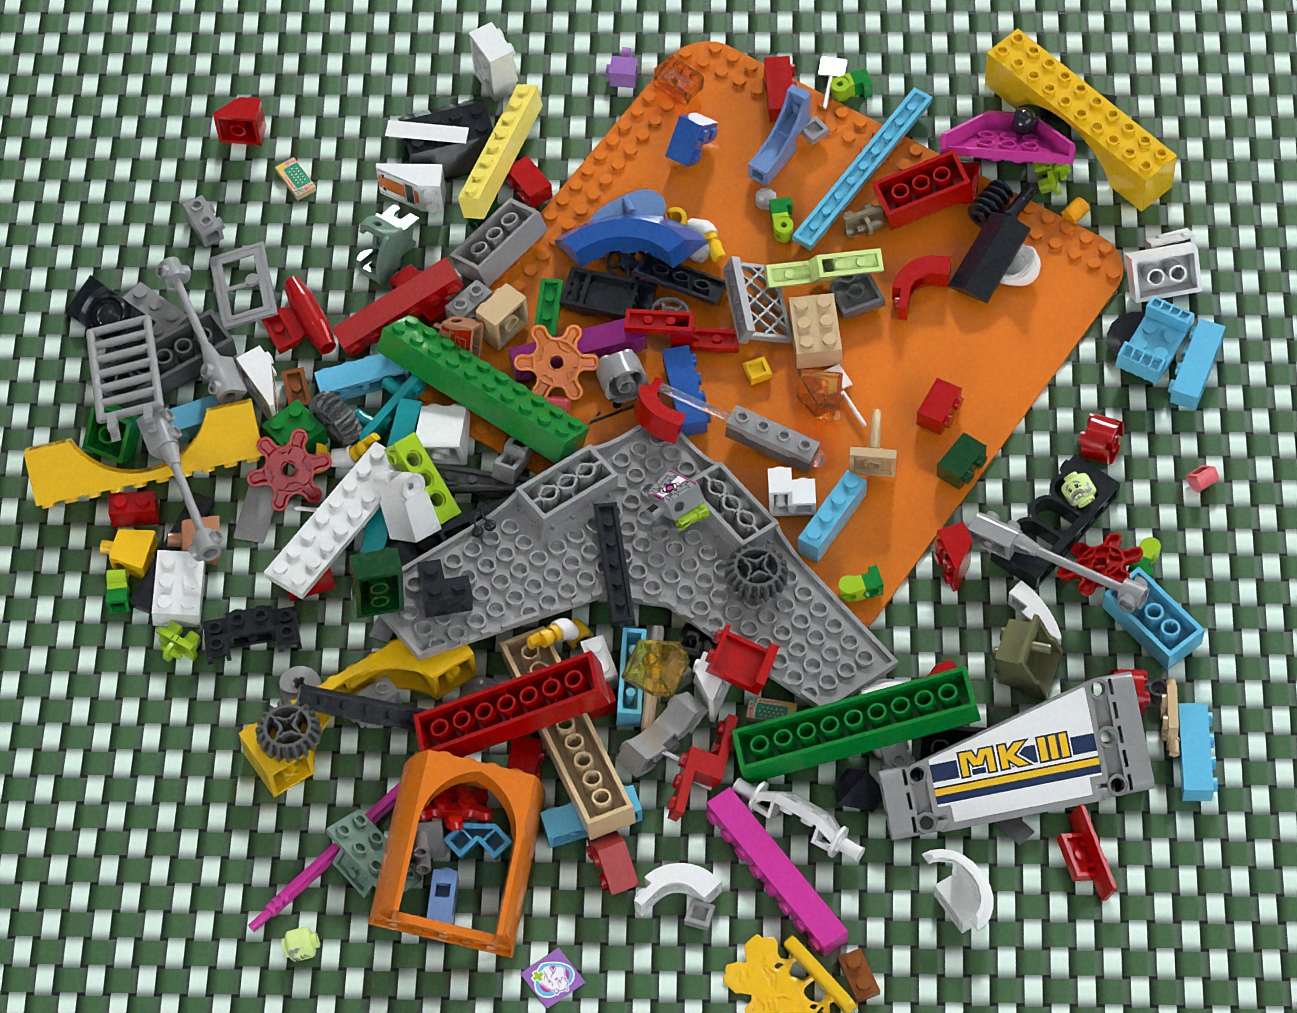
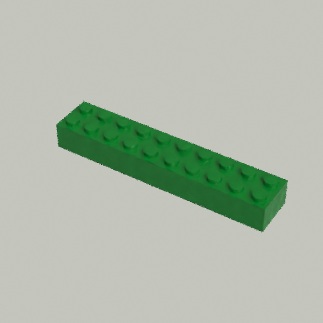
M407 315L383 328L376 349L377 352L550 461L557 464L572 455L576 449L583 448L590 427L583 424L581 420L564 412L562 408L551 404L544 397L530 391L525 385L514 381L506 373L498 371L488 362L474 356L472 352L461 348L453 340L445 338L437 333L435 329L421 323L416 317Z
M963 666L732 730L740 771L744 780L751 784L981 721L967 667Z

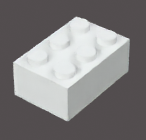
M492 22L469 32L473 70L476 77L494 102L512 94L518 81L515 73L517 65L513 56L515 55V50L512 44H507L501 29H497Z
M1192 242L1125 253L1129 293L1136 303L1150 301L1152 296L1162 299L1202 291L1198 248Z
M157 551L152 604V621L154 626H167L173 620L182 627L200 628L205 561H196L187 551Z

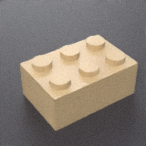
M834 293L789 298V318L797 369L841 365L842 345Z

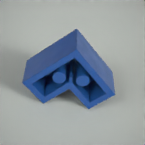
M698 113L680 115L665 157L685 166L696 165L702 157L703 152L701 149L703 144L711 143L716 138L718 122Z

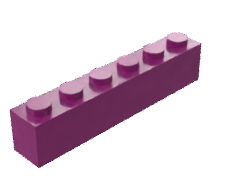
M624 318L582 329V336L577 342V348L580 353L595 354L599 359L602 356L622 352L625 349H631L634 353H638L647 349V336L644 333H626L624 330ZM535 342L508 349L509 360L516 382H527L536 378L532 371H519L514 366L516 356L519 354H532L536 350ZM553 357L550 360V364L553 369H559L563 366V361L559 357Z

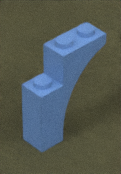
M794 84L788 88L783 107L772 131L748 164V177L766 187L796 152V137L811 120V93L806 89L799 88Z

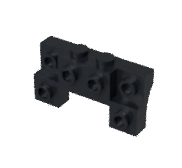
M259 605L251 609H235L225 613V618L203 621L208 665L213 664V658L226 656L227 661H232V648L277 641L279 652H283V646L295 644L297 649H302L296 606L273 610L272 605Z

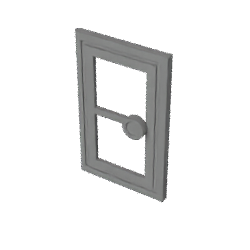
M263 241L209 258L220 321L226 330L278 315ZM254 255L257 274H249L244 283L226 287L223 264ZM259 283L263 306L232 315L228 292L247 286L254 287Z

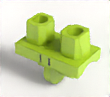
M1043 162L1033 163L1032 165L1037 177L1045 174L1048 176L1037 180L1041 193L1054 191L1056 196L1062 194L1058 178L1061 181L1067 179L1066 176L1071 172L1070 165H1054V163Z
M173 620L165 628L159 626L156 630V633L160 635L159 642L162 643L159 649L163 651V659L168 662L173 658L180 660L182 655L194 661L198 656L196 649L201 642L200 636L193 631H189L185 638L180 637L183 628Z

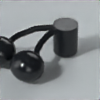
M479 502L477 505L478 511L475 514L474 527L471 530V534L475 538L481 537L484 529L490 532L496 528L494 520H488L484 517V515L490 513V508L485 502ZM479 512L486 521L484 529L481 526H476Z

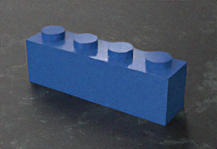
M689 345L663 349V366L673 408L675 411L686 414L681 432L685 436L707 433V423H711L709 409L705 410L703 405L706 404L705 392L699 389V385H702L700 372H695L694 368L697 366L695 353L690 352Z

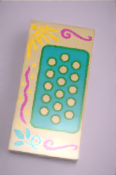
M294 157L275 167L277 174L297 201L316 191V186Z
M750 696L746 721L759 723L797 712V703Z

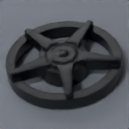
M620 250L610 252L606 260L608 272L618 275L612 269L619 268L621 271L626 272L628 278L640 279L636 276H630V272L639 263L635 258L636 253L623 254L620 253ZM644 251L638 252L642 257L646 254ZM616 253L619 257L618 262L610 265V260L612 256Z

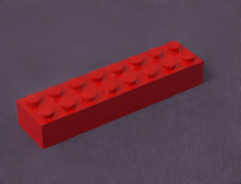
M591 650L413 716L420 752L426 750L446 751L453 756L462 758L610 704L602 664Z

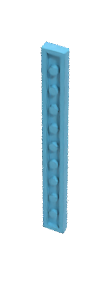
M915 87L792 235V241L810 251L814 248L930 106L933 100L932 96Z

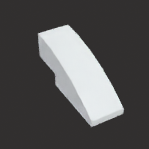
M1021 580L1009 592L1008 605L1021 613V621L1031 622L1034 614L1039 615L1050 635L1054 636L1061 645L1062 636L1050 610L1043 600Z

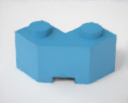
M464 823L462 830L452 831L443 839L461 859L479 843L496 860L512 846V840L497 824Z

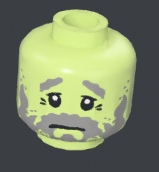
M1073 472L1064 478L1065 483L1062 485L1061 490L1072 506L1082 508L1095 499L1096 488L1087 474Z
M308 927L287 931L285 938L281 940L285 957H289L293 962L313 958L316 954V948L320 947L317 933H312Z

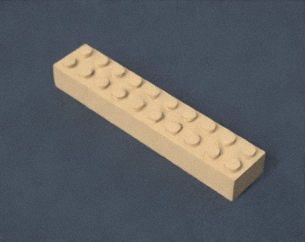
M544 626L500 642L502 657L512 679L561 662L553 644L546 648L538 646L532 650L527 645V638L545 629ZM587 713L537 730L590 840L636 823L634 807Z

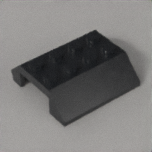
M482 98L398 118V121L469 128L466 144L404 138L411 164H442L444 181L470 175L493 132L485 101Z

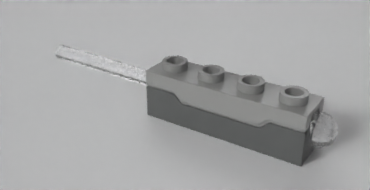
M661 383L659 387V392L727 422L725 437L807 474L812 466L820 467L825 463V454L821 450L819 451L820 442L738 405H736L732 413L725 412L664 383Z

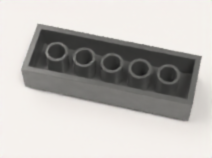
M210 309L200 314L198 319L208 341L219 355L226 357L237 355L234 339L213 310ZM190 321L155 339L163 395L201 375L200 369L204 364L201 345ZM144 353L116 360L100 370L148 358V354ZM147 367L101 379V384L149 373L150 368ZM152 382L103 393L102 395L105 398L129 393L152 387ZM150 396L117 406L129 408L152 402L154 397Z

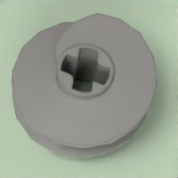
M295 666L286 670L281 675L279 681L282 702L286 704L288 699H297L301 684L314 687L321 685V679L317 672L305 666Z

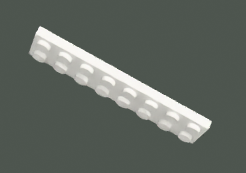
M377 442L372 444L264 571L265 578L301 599L307 595L381 507L379 502L381 495L376 492L373 486L374 475L382 469L395 470L394 466L387 460L384 451L386 447Z

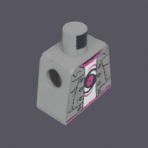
M670 469L648 491L647 495L651 506L645 512L653 521L661 515L671 520H676L702 504L705 499L697 482Z

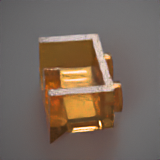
M670 55L654 68L653 85L687 107L689 101L703 89L704 76L699 71L686 65L682 60Z

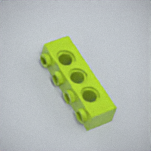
M415 432L384 449L387 460L394 466L396 471L418 473L424 477V491H428L429 497L435 503L433 507L440 525L461 513ZM407 458L411 461V465L407 462Z

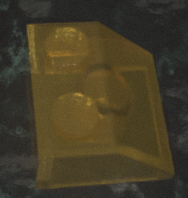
M638 640L621 677L623 680L652 696L673 697L690 659L680 642Z

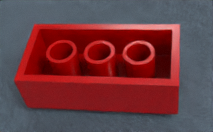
M955 149L872 182L875 196L879 205L883 208L884 216L891 230L974 197L970 180Z

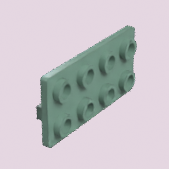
M357 809L328 827L325 832L340 848L332 862L333 865L365 898L377 886L387 838L360 809ZM410 864L403 893L422 881V877Z

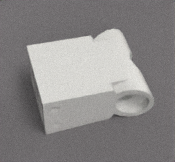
M382 469L375 473L373 486L376 492L381 495L379 502L390 539L417 543L441 530L428 491H424L425 480L421 474Z

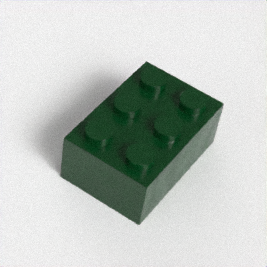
M383 548L379 551L359 552L355 555H350L351 588L357 619L404 611L403 570L398 548Z

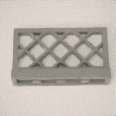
M731 256L723 268V274L738 343L746 344L749 339L791 343L793 338L782 288L769 289L776 295V299H772L765 293L767 290L766 279L761 274L764 272V266L766 265L743 263L740 261V257ZM742 270L748 271L753 277L749 279L743 274ZM758 279L766 287L762 290L753 281ZM746 288H751L758 295L755 298L752 297ZM759 297L769 304L767 308L757 301ZM751 305L761 312L759 316L751 311ZM772 307L780 313L779 319L769 311ZM764 315L774 323L771 327L761 319ZM758 324L766 332H755L754 325ZM777 325L784 331V335H779L773 328Z

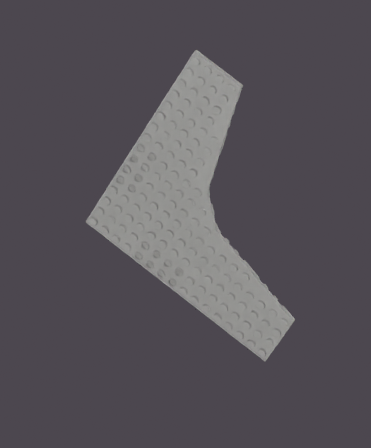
M641 425L609 442L596 446L589 444L517 487L515 492L504 503L485 516L486 519L496 522V528L493 531L489 532L484 529L486 521L482 518L476 522V526H481L484 529L481 537L475 538L472 536L473 524L402 567L404 611L379 615L416 659L420 661L599 599L607 600L593 505L617 502L632 602L668 608L712 639H714L717 630H723L726 623L731 625L730 632L762 647L768 648L770 643L780 646L768 677L812 707L854 696L862 688L872 684L898 667L899 662L802 560L779 527V522L721 461L715 462L707 457L682 432L676 443L672 444L652 435ZM670 469L699 484L705 499L704 503L710 512L709 517L699 522H694L683 531H680L674 524L675 522L668 517L661 515L653 521L645 512L651 506L647 495L648 491ZM757 542L759 547H763L766 543L767 549L770 550L775 547L776 554L782 553V560H786L789 570L788 581L782 593H777L775 599L769 597L767 603L763 599H760L758 603L755 602V599H750L747 602L745 596L738 599L737 592L731 593V586H727L724 572L726 561L730 558L732 552L736 553L738 546L744 549V546L748 543L751 547H754V544ZM441 559L445 579L468 575L473 594V610L426 618L417 579V563ZM767 567V569L771 571V574L775 576L772 569L770 567ZM738 570L739 573H740V575H741L744 579H746V577H745L744 575H742L743 572H741L740 570Z

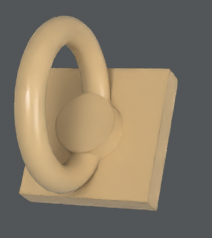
M875 409L872 413L869 446L865 448L850 447L849 471L854 474L896 477L897 450H888L880 447L882 412L880 409Z

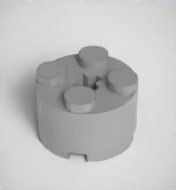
M625 349L622 352L605 355L599 359L596 375L609 400L610 398L614 399L616 403L629 402L637 397L640 385H647L648 377L633 350Z

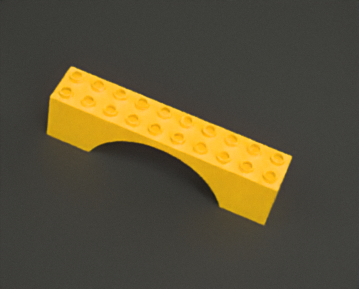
M1017 28L987 52L985 85L1014 109L1025 104L1037 105L1053 112L1067 122L1085 140L1096 155L1106 174L1109 186L1141 212L1172 188L1177 155Z
M252 398L206 408L205 417L197 435L180 452L181 468L185 477L192 476V471L201 470L202 473L214 471L215 466L224 465V468L234 467L238 465L237 461L246 460L247 463L259 461L260 456H264L257 449V441L260 439ZM72 438L28 447L23 452L36 506L42 505V509L54 507L58 501L65 500V504L79 501L80 496L87 495L88 499L101 496L102 491L110 490L111 493L124 491L125 486L133 485V488L147 486V481L156 480V483L169 481L170 476H174L172 469H170L166 462L143 469H122L103 464L83 452Z
M394 639L377 652L369 653L360 662L349 665L338 675L330 676L317 687L355 695L386 675L397 689L421 692L438 700L470 679L477 677L474 653L468 645L418 661L400 639ZM297 699L291 700L292 704H295ZM316 713L320 719V727L323 732L328 722L334 716ZM304 722L300 729L302 734L306 733L308 727ZM257 723L246 726L239 733L246 758L274 798L315 774V751L308 750V758L300 755L299 762L295 758H291L289 764L285 758L278 762L276 757L270 759L267 752L263 753L261 751V745L257 743L255 729L258 727ZM272 728L270 732L272 740L276 738L277 732L275 728Z

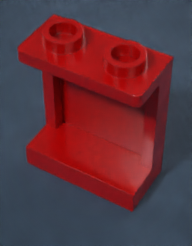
M726 623L723 630L718 629L713 642L716 643L714 649L710 648L706 656L705 662L708 665L705 672L758 696L766 683L780 646L770 643L768 648L762 647L730 632L731 625Z

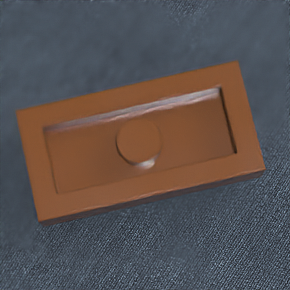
M304 367L282 371L288 404L290 405L298 399L309 409L311 398Z
M861 948L837 956V961L857 1003L880 995V989Z

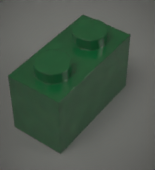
M963 432L937 464V477L960 490L965 483L969 484L976 469L978 467L982 468L988 458L986 456L987 446Z

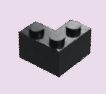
M441 559L417 563V579L426 618L473 610V594L468 575L445 579Z

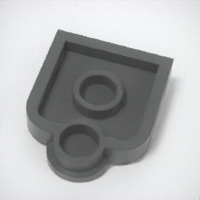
M869 273L841 276L830 284V293H834L835 305L844 320L885 306V298Z

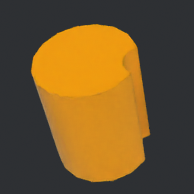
M1076 197L1061 212L1062 218L1075 225L1090 210V207L1084 199Z

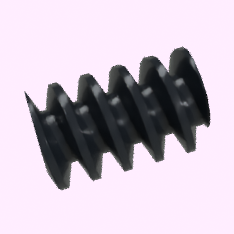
M991 180L988 186L983 189V192L969 205L967 212L971 220L982 228L991 212L999 213V211L1004 209V205L1010 202L1009 198L1014 196L1012 189L1001 180Z

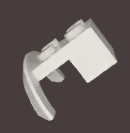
M937 849L923 853L922 856L928 864L933 862L953 864L952 875L935 885L934 896L959 931L964 933L972 927H975L977 931L981 930L989 921L993 911L992 890L983 872L973 861L952 850Z

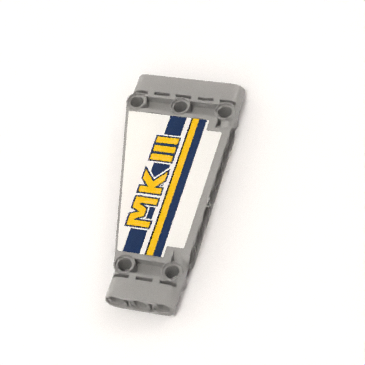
M1130 671L1090 679L913 764L878 771L880 791L888 831L892 841L1103 801L1105 798L1150 790L1155 787L1135 684ZM1094 682L1099 683L1102 687L1101 694L1098 696L1094 695L1091 691V686ZM1104 730L1109 731L1112 736L1108 744L1101 740V734ZM915 767L919 768L922 773L921 779L917 782L913 781L910 777V772ZM1114 778L1119 779L1121 782V789L1117 792L1111 788V781ZM923 816H928L931 819V826L927 830L922 829L920 826V819Z

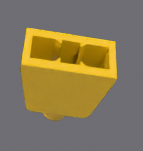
M120 529L117 531L114 541H101L100 553L109 555L113 569L126 568L129 575L143 579L152 564L159 541L156 531Z

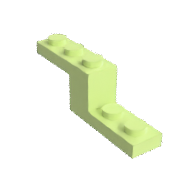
M881 248L816 255L808 261L764 266L767 289L831 282L841 276L884 271Z

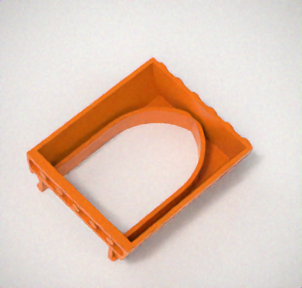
M426 750L409 758L403 766L368 924L513 958L541 822L540 812H543L546 796L545 789L540 780L535 775L524 773L520 769H507L500 767L496 763H482L471 757L461 758L453 756L446 751ZM457 784L491 791L505 809L511 825L512 851L495 934L399 912L420 816L427 805L438 794Z

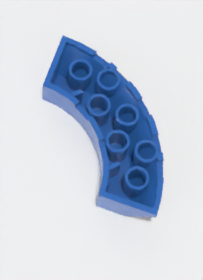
M624 214L600 218L577 226L554 240L555 244L580 268L606 256L608 252L620 250V253L648 252L651 256L664 261L674 268L708 243L698 232L684 224L668 218L646 214Z

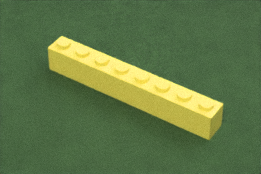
M517 84L458 196L464 218L485 219L543 106L537 85Z

